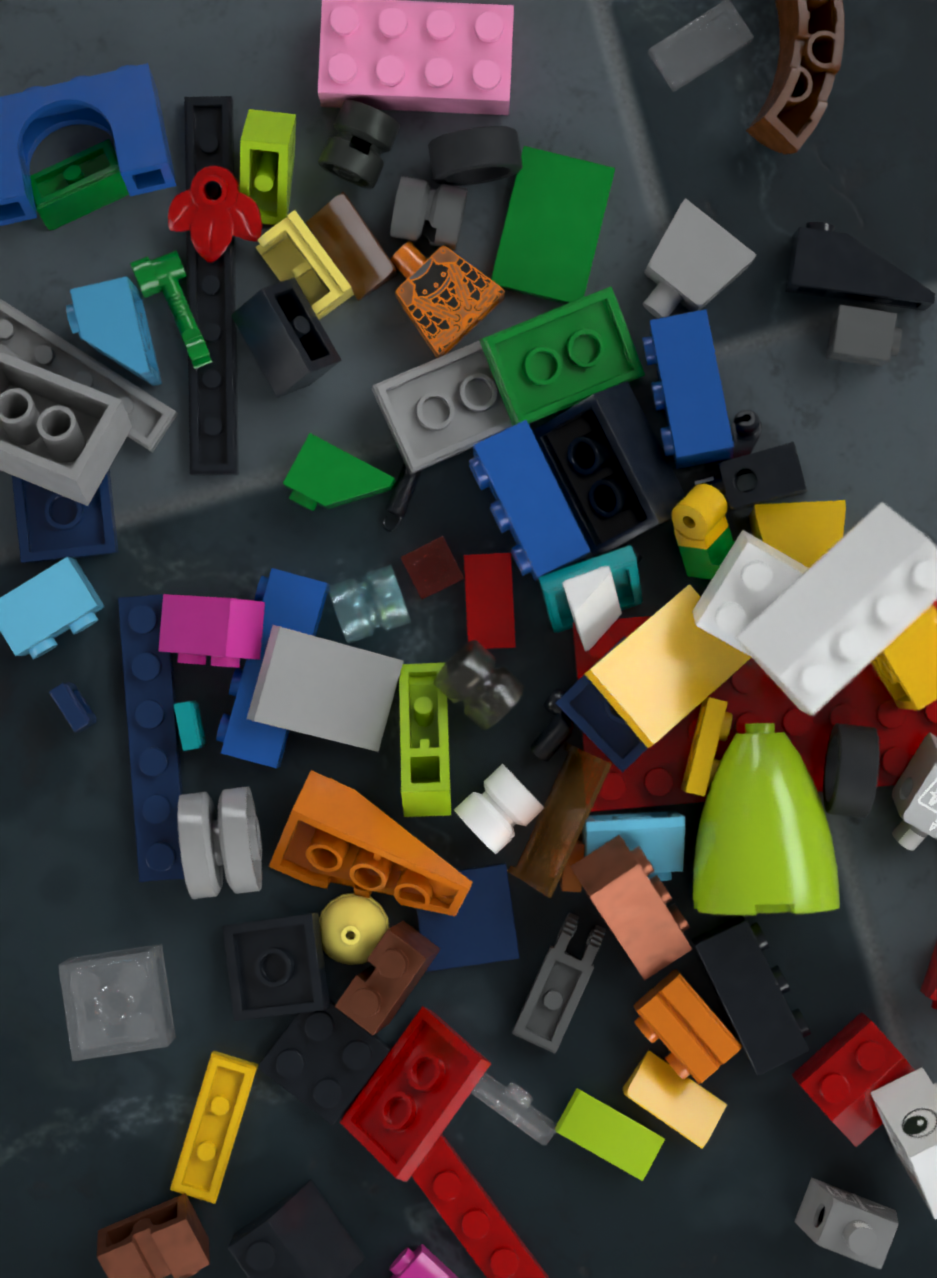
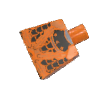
M408 241L390 259L393 265L406 278L396 289V298L437 358L450 352L504 300L505 291L498 284L444 245L427 259L411 241Z

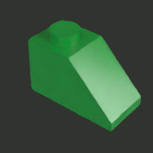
M309 433L283 482L287 488L292 490L289 499L313 512L317 504L326 509H331L391 491L396 483L394 477Z

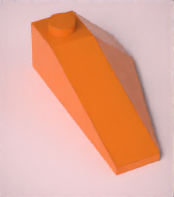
M312 770L296 800L269 864V867L311 886L327 889L330 882L354 887V895L370 898L372 891L394 896L400 905L450 916H456L472 885V881L355 789Z

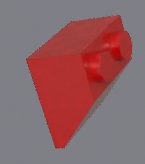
M861 1012L798 1068L792 1076L838 1129L857 1147L883 1124L870 1092L915 1071V1069L873 1021Z

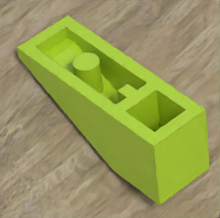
M446 663L403 664L399 676L404 817L451 815Z

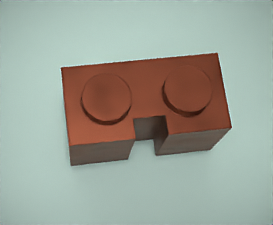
M401 921L386 931L368 957L367 961L376 968L371 966L356 975L335 1007L370 1034L375 1035L389 1025L441 949L405 921Z
M185 1193L98 1230L97 1258L108 1278H163L172 1274L173 1278H186L196 1274L203 1267L210 1265L209 1237Z

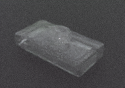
M485 1072L471 1092V1094L541 1145H547L556 1132L554 1122L530 1105L534 1100L532 1096L512 1082L505 1087Z

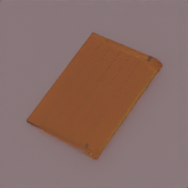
M565 743L563 748L568 751V754L516 867L510 865L507 871L549 898L553 895L612 765L568 743Z

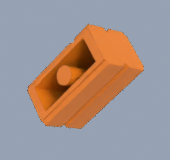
M677 969L669 973L633 1005L636 1012L640 1015L634 1023L652 1044L660 1038L671 1051L665 1057L666 1061L683 1080L691 1075L698 1084L703 1083L742 1048L740 1042Z

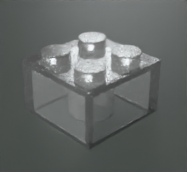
M162 944L72 957L58 965L72 1061L168 1047L176 1038Z

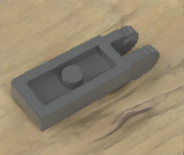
M570 912L559 931L554 946L550 945L512 1029L513 1035L552 1053L557 1052L595 967L592 963L606 932L605 928L597 924L586 939V946L581 958L565 952L570 939L574 936L578 927L579 916Z

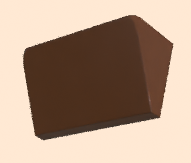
M344 191L335 196L305 222L325 252L348 281L358 301L397 276L395 266Z

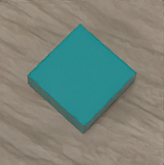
M193 700L174 704L183 751L205 747L207 743L199 703Z

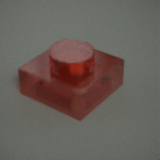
M443 536L401 557L422 600L464 579Z

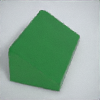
M110 139L30 175L36 210L49 230H55L129 195L120 174L117 154Z

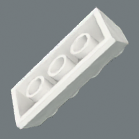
M880 502L742 630L735 639L801 711L814 714L937 600V547L928 537L883 502Z

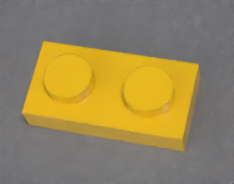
M710 697L702 701L681 790L705 797L706 789L710 787L720 760L714 759L718 740L726 741L731 727L732 713L726 712L728 702Z

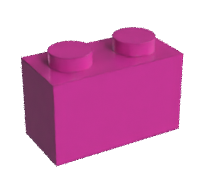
M163 594L158 651L178 653L177 663L206 665L208 655L211 656L212 666L240 668V658L260 660L265 602L234 598Z

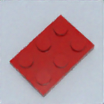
M422 1006L343 1116L340 1123L395 1178L407 1182L492 1063L437 1014Z

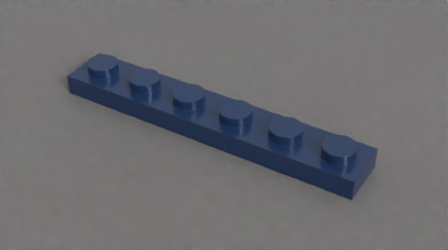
M163 594L118 598L139 882L185 878L178 830L179 795L183 794L178 724L174 709L176 697L172 652L158 651Z

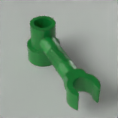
M172 251L152 260H149L148 256L130 262L144 298L160 292L163 293L194 369L211 363L212 360L207 345L192 316L178 281L187 276L177 251Z

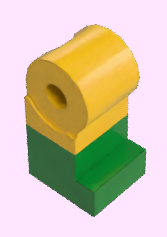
M705 483L694 486L689 491V494L673 508L671 517L687 576L712 580L735 541H733L725 516L728 510L725 497L718 489Z

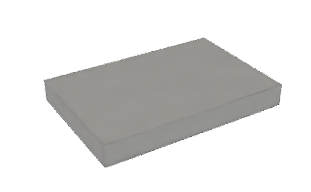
M480 341L377 383L371 388L410 475L472 449L474 444L513 426Z
M273 625L247 719L379 752L403 660Z

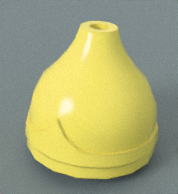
M354 893L342 894L332 899L322 910L319 918L322 947L325 954L336 962L348 965L368 962V957L389 929L388 916L382 905L371 896L367 898L354 895Z

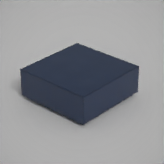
M62 683L49 691L74 732L84 731L96 723V716L74 683Z

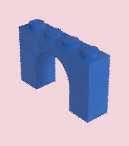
M148 63L137 66L125 65L116 71L94 76H77L70 81L46 87L33 86L25 89L23 92L0 97V226L37 218L30 179L32 155L45 137L60 128L70 125L84 124L95 126L106 131L114 138L120 174L130 197L177 186L158 90Z

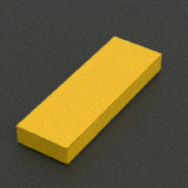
M213 1050L170 1187L171 1191L181 1194L186 1193L187 1196L213 1204L216 1203L258 1064Z

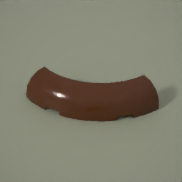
M775 0L780 27L778 66L773 85L763 107L746 129L758 142L773 151L786 155L796 153L812 134L827 108V100L842 60L845 21L843 0Z

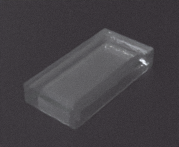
M724 0L651 47L648 54L672 91L675 92L750 44L754 36L732 2Z

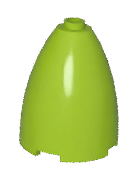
M775 723L745 724V733L735 734L722 756L702 809L693 865L694 909H698V912L710 914L757 915L758 913L789 911L794 914L813 913L840 908L838 871L832 835L823 804L806 765L785 732H775Z

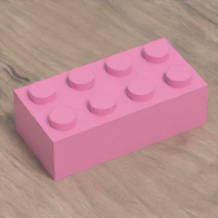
M322 0L318 96L321 107L341 108L344 100H354L378 110L509 115L514 5L404 0Z

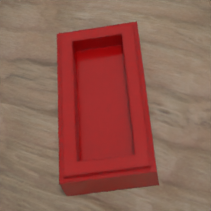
M511 553L464 555L468 650L516 648Z

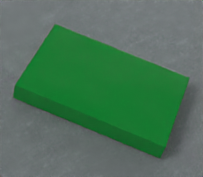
M524 146L521 155L523 168L516 175L491 280L505 290L568 304L585 295L616 168Z
M612 286L479 339L513 426L524 420H527L529 424L575 405L597 392L645 376Z

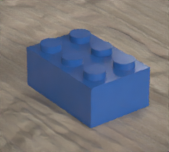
M527 420L473 445L474 458L469 460L470 470L480 490L489 487L495 502L490 504L491 513L501 533L510 530L517 544L510 551L522 576L531 573L534 581L539 580L538 577L572 564L586 557L591 552Z

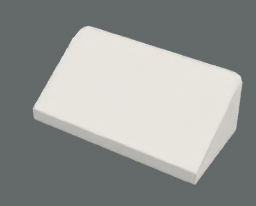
M609 566L576 576L562 583L585 651L590 650L622 614Z

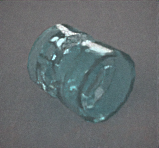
M392 565L366 573L365 580L361 583L351 578L328 586L335 612L348 644L373 636L375 628L378 626L388 631L411 623Z

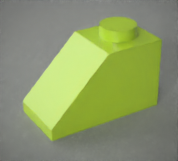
M249 109L240 139V192L251 197L257 203L262 224L276 225L285 219L289 212L295 160L296 114Z

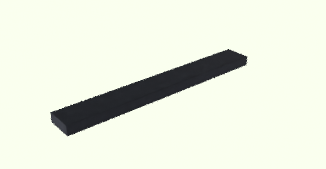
M232 96L184 97L186 190L191 189V182L196 173L208 166H222L234 175V117ZM210 181L206 186L207 195L212 199L220 198L222 194L220 184ZM189 230L186 231L187 304L204 338L212 360L211 363L194 369L188 355L190 475H239L237 325L231 316L236 311L235 236L232 237L230 245L222 256L210 263L195 250Z

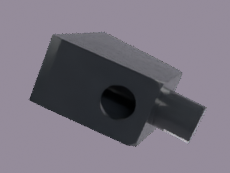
M794 442L720 462V475L695 481V486L705 483L718 489L726 501L729 502L732 511L808 492ZM755 473L757 476L756 487L741 492L737 485L739 476Z

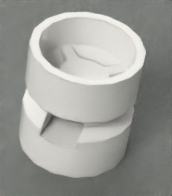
M503 763L484 780L485 792L483 794L472 792L454 809L465 824L495 854L515 836L513 828L515 824L527 826L544 809L543 805Z

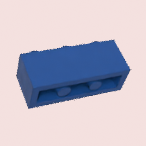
M707 310L650 320V336L642 337L646 364L647 366L656 364L659 381L651 383L656 411L665 409L668 427L660 428L664 455H674L676 469L732 459L734 444Z

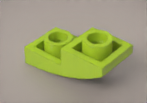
M576 1088L554 1129L555 1132L641 1181L644 1180L665 1141V1138Z

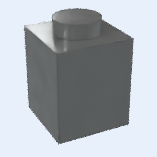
M839 305L832 313L826 359L877 367L884 366L890 361L891 355L897 356L900 349L902 328L895 327L897 313Z

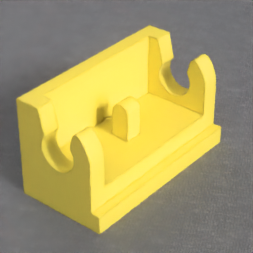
M295 210L257 240L260 243L256 247L257 251L278 280L282 282L295 277L319 320L354 295L348 281Z

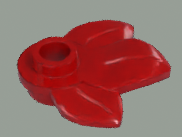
M212 165L198 171L191 182V189L176 195L169 207V230L175 232L190 230L195 250L210 263L222 256L230 245L233 236L257 242L262 234V219L257 203L251 197L239 191L236 177L231 171L222 166ZM210 181L220 184L222 188L220 198L212 199L207 195L206 186Z

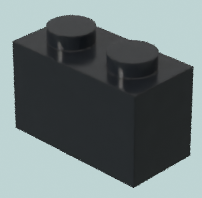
M295 277L262 288L231 315L278 398L310 386L342 361Z

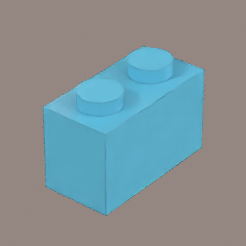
M66 557L0 598V632L15 656L30 654L32 659H36L58 645L54 638L69 629H71L73 634H77L97 622L98 618L95 613L105 608L77 560Z

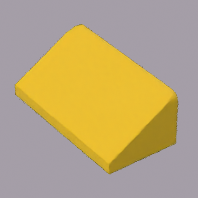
M650 1050L647 1051L622 1087L625 1096L702 1149L708 1142L727 1106L725 1102L689 1077L683 1080L669 1063Z

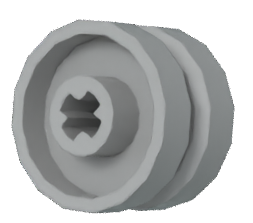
M249 786L229 788L222 791L218 801V818L213 800L206 791L179 795V843L185 881L191 898L215 897L219 894L223 885V865L227 882L235 894L260 891L262 888V841L259 821L256 816Z

